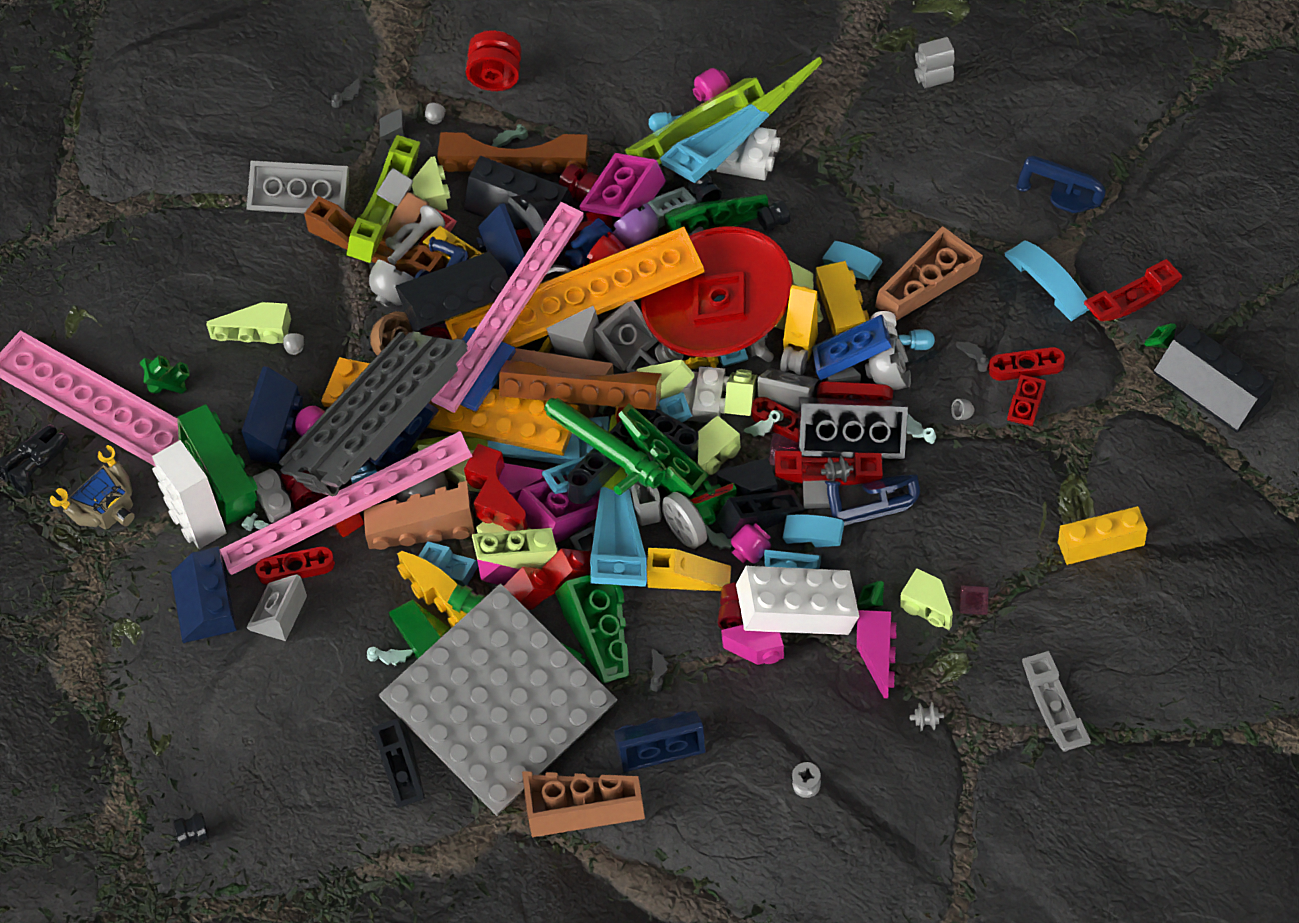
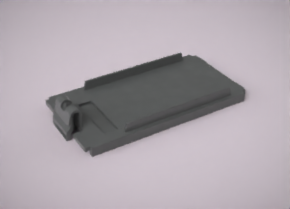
M415 331L408 333L406 336L403 332H399L279 461L282 466L280 471L283 474L293 476L297 482L303 483L310 491L336 496L339 492V487L342 484H346L369 458L374 461L379 458L458 371L456 363L468 351L465 341L426 336ZM307 470L310 474L303 473V471Z

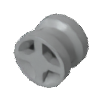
M786 346L781 358V371L788 372L790 370L794 371L796 375L802 376L807 365L808 351L803 349L796 351L793 347Z
M804 762L794 768L792 786L797 795L809 798L819 792L821 773L816 765Z

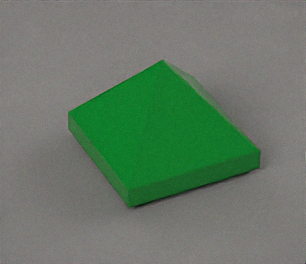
M1175 323L1158 326L1146 339L1144 345L1146 347L1168 348L1173 341L1177 326Z
M882 581L863 586L857 601L858 610L883 606L884 583Z

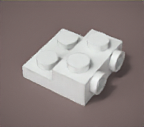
M757 127L717 167V172L765 181L768 171H772L774 166L773 153L778 152L780 146L777 130Z
M699 366V372H693L695 374L694 379L679 393L684 392L692 415L686 421L709 423L717 415L720 417L721 413L725 414V398L723 397L730 376H726L725 368Z

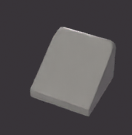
M392 168L377 191V195L398 207L406 193L410 192L413 180Z

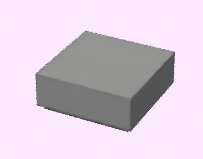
M827 480L803 481L804 509L830 508L827 484H825Z

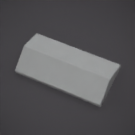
M251 161L246 210L304 214L314 200L320 196L339 205L346 211L349 197L348 166Z

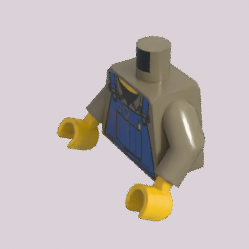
M109 445L106 448L111 453V457L105 458L100 451L98 452L99 460L108 463V468L103 465L69 497L66 490L58 488L56 492L62 497V501H58L54 496L50 497V503L53 506H62L64 508L63 512L80 526H99L103 529H109L117 521L123 526H128L134 519V514L130 511L133 506L130 498L133 493L130 478L120 462L114 460L115 451Z

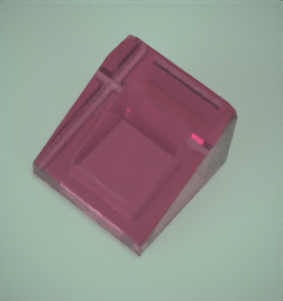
M773 433L769 454L770 465H775V451H798V443L780 434Z
M961 585L960 613L987 615L989 587Z

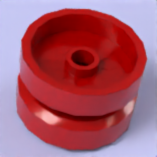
M494 30L476 34L470 40L468 47V60L465 72L467 79L474 86L488 91H503L513 87L518 81L520 71L519 63L522 52L520 43L513 36L505 32Z

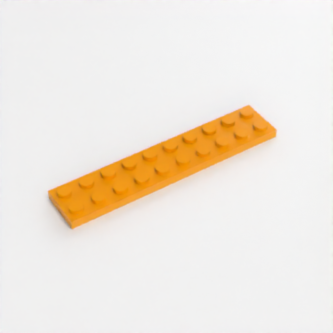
M685 227L539 284L502 342L517 348L547 336L546 328L591 306H594L597 315L622 306L627 302H632L704 273V267ZM493 303L446 321L445 324L452 340H462L469 328L476 330Z
M339 357L321 400L323 406L330 407L370 363ZM492 388L476 412L459 405L456 412L453 413L432 401L429 402L438 408L439 411L426 428L450 433L461 431L465 436L564 456L572 435L569 430L547 416L544 410L547 403L546 400L499 396V389ZM567 403L577 411H581L578 405Z

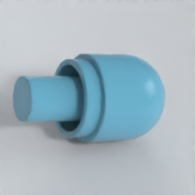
M667 112L655 113L649 118L648 124L650 129L655 132L682 115L671 116V113Z
M925 329L910 331L909 335H898V339L901 340L902 344L909 345V348L913 350H928L935 342L933 333Z

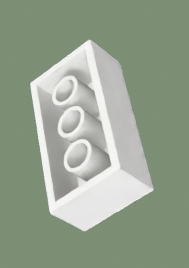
M181 440L153 455L152 458L156 467L152 468L159 480V488L165 495L163 499L170 509L168 511L169 515L176 525L180 523L183 528L181 531L189 543L193 541L198 549H201L225 535L226 530L208 478Z
M746 566L736 583L745 631L849 635L859 618L850 571Z

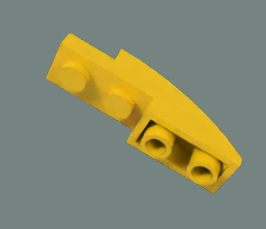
M404 551L397 553L400 562L397 568L405 580L409 578L412 582L411 588L418 599L423 598L427 605L435 602L441 613L446 612L449 616L448 622L451 628L466 615L463 611L461 613L452 609L453 606L448 604V600L458 584L449 575L427 560Z

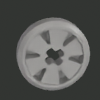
M673 492L666 496L662 501V510L675 536L684 545L693 549L705 543L707 540L706 526L694 504L686 496L678 492Z

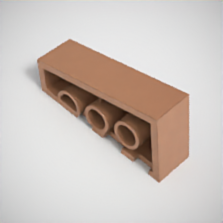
M942 226L878 291L875 307L880 311L894 313L897 321L977 273L983 255Z
M515 348L516 353L511 361L532 362L541 367L563 373L614 375L613 363ZM570 403L578 405L581 410L580 413L587 418H593L600 406Z
M467 481L458 483V488L447 490L446 487L435 489V494L423 497L419 493L411 495L406 502L400 503L398 500H393L364 510L365 536L369 549L382 550L391 546H411L415 543L427 541L437 543L447 539H465L475 534L473 507Z
M522 771L532 837L645 819L638 776L601 775L600 778L586 777V774H575L574 777L558 776V773L546 772V775H533L532 772Z

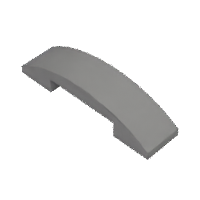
M1047 651L1023 658V666L1036 702L1051 734L1063 752L1091 744L1081 719L1076 717L1059 681V672L1050 652Z

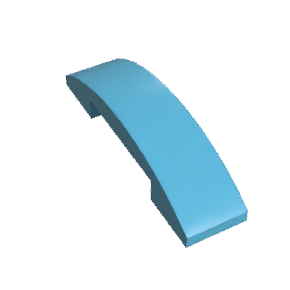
M1024 240L1005 253V257L1020 272L1026 270L1055 298L1054 305L1070 321H1073L1089 310L1084 305L1087 297L1077 283L1057 261L1041 248Z

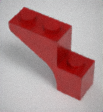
M478 444L472 453L473 457L468 460L464 467L467 483L473 488L481 489L474 501L476 517L485 523L500 525L507 531L528 530L525 510L499 481L501 472L505 467L502 452Z
M561 548L542 568L522 567L504 587L526 609L533 610L543 600L555 594L566 581L591 575V551Z

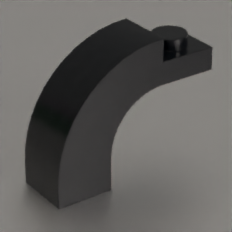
M528 194L510 197L507 206L528 226L533 245L555 212V209L547 200L536 202ZM566 245L553 265L564 266Z

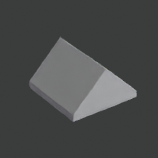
M634 301L620 306L593 329L596 351L621 371L626 369L639 349L647 351L658 342L647 327L643 314Z
M594 306L546 328L556 355L592 360L596 350L593 329L600 324Z
M769 368L758 377V397L769 398L787 409L798 411L799 397H815L820 379Z
M298 574L268 583L247 629L283 641L287 640L307 597L302 579Z

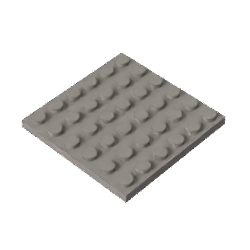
M501 583L379 694V697L496 816L524 791L522 771L532 772L533 775H541L617 703V699Z

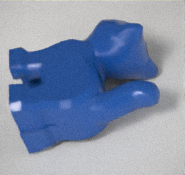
M597 218L591 225L584 227L575 240L571 241V247L574 249L566 250V257L572 266L580 268L583 264L586 265L588 261L587 256L597 241L603 235L608 238L607 232L612 233V230L605 222Z

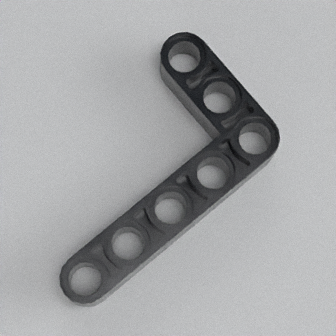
M635 408L693 461L696 460L698 456L699 435L694 429L657 408L656 410ZM620 420L609 433L637 451L639 448L622 420ZM593 448L568 474L567 496L569 500L575 504L588 502L621 466Z

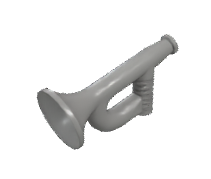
M423 205L420 208L421 221L419 224H406L393 237L386 239L385 244L394 250L393 254L388 257V261L392 265H395L426 231L437 229L439 226L445 227L444 218L436 209Z

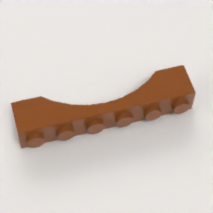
M440 132L437 156L439 165H442L443 170L448 172H472L480 156L526 173H563L567 166L572 163L588 171L589 141L588 134H562L554 140L538 146L507 149L486 145L473 139L466 133Z
M318 196L304 213L308 231L347 250L350 233L356 220L339 205ZM382 237L372 262L376 263L377 260H382L391 264L388 261V257L393 254L394 250L385 244L386 238ZM413 245L393 266L402 273L404 271L415 278L421 269L432 273L445 268L443 254L437 251L431 252L424 245Z
M506 360L499 372V396L546 401L550 398H560L564 402L614 407H626L630 403L637 409L656 410L661 399L662 374L635 371L615 375H577L550 370L532 362Z

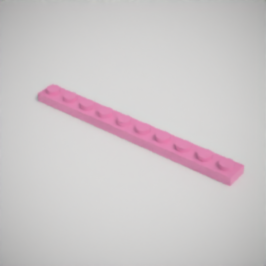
M561 202L467 342L468 351L456 363L458 371L432 398L431 401L453 413L456 412L582 221L583 212Z
M459 431L340 490L336 496H327L220 549L227 570L233 575L259 562L263 558L272 556L473 457L463 434Z

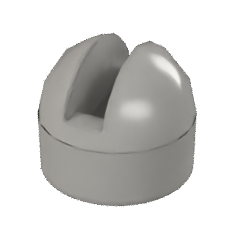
M437 103L428 104L425 110L426 120L431 124L440 123L444 118L445 108Z
M296 333L285 335L283 337L285 350L291 355L299 354L304 347V336Z
M955 399L951 408L952 416L956 420L969 419L975 410L972 403L966 399Z

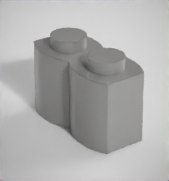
M945 37L920 44L918 52L915 53L918 68L915 69L917 82H922L925 89L953 81L955 56L949 38Z
M269 469L253 476L257 485L256 494L261 507L266 512L269 524L275 523L294 513L290 499L286 492L283 491L280 478L274 470Z
M639 482L635 483L629 490L638 523L643 526L660 522L662 513L658 489L647 488Z

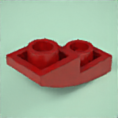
M1020 374L1007 421L1033 427L1044 394L1046 380Z

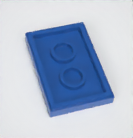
M879 315L813 346L816 373L820 380L891 348L892 345L884 316Z
M469 328L462 338L466 344L475 332V329ZM504 342L500 343L460 405L475 412L478 410L498 380L499 372L506 360H511L516 353L515 347Z

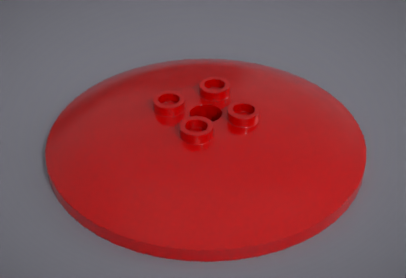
M716 227L690 235L689 238L704 267V273L642 297L641 309L647 327L661 344L675 352L688 356H722L752 345L775 327L788 308L790 290L793 285V273L786 254L771 238L748 228ZM725 295V298L723 300L718 302L714 301L717 296Z

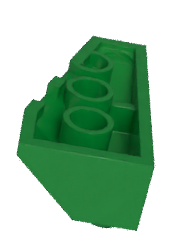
M764 194L688 204L680 208H674L664 214L665 230L669 233L685 227L687 233L690 234L699 226L703 227L704 230L716 227H737L758 218L757 209L763 206L768 207V197Z
M629 403L618 415L639 450L649 456L650 461L654 460L662 465V469L665 470L666 474L660 485L666 490L667 495L678 492L689 498L709 474Z
M591 575L566 581L555 594L566 621L601 682L606 684L627 678L629 676L627 644L624 639V628L626 627L622 609L624 593L621 585L591 583Z
M413 599L389 612L390 617L409 647L413 650L417 659L451 629Z

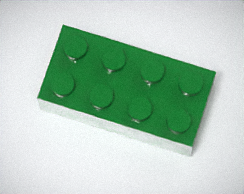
M207 404L178 416V440H181L207 476L219 513L225 524H231L254 513L255 502L257 501L255 494L257 490L256 482L251 475H246L243 459L239 454H234L231 448L233 447L231 438L227 432L222 433L219 427L221 423L216 412H211Z

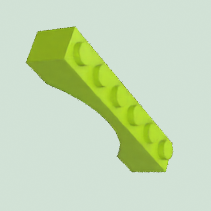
M745 78L628 147L625 151L627 155L655 159L660 164L662 163L660 158L677 142L715 125L755 102L765 94L757 78Z
M396 135L374 193L362 215L357 218L350 233L347 256L371 263L396 209L395 205L377 195V191L392 168L410 178L417 162L420 142Z

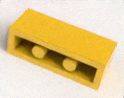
M846 261L816 267V284L833 335L836 336L868 321L867 310L863 311L861 307L863 305L860 290H855L854 287L856 285L854 271L848 269Z
M1137 506L1061 525L1058 544L1066 565L1144 546L1147 526Z

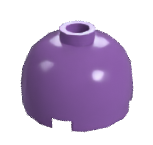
M643 204L645 209L641 211L636 207L614 224L616 230L612 231V233L627 249L652 240L658 234V217L649 204Z

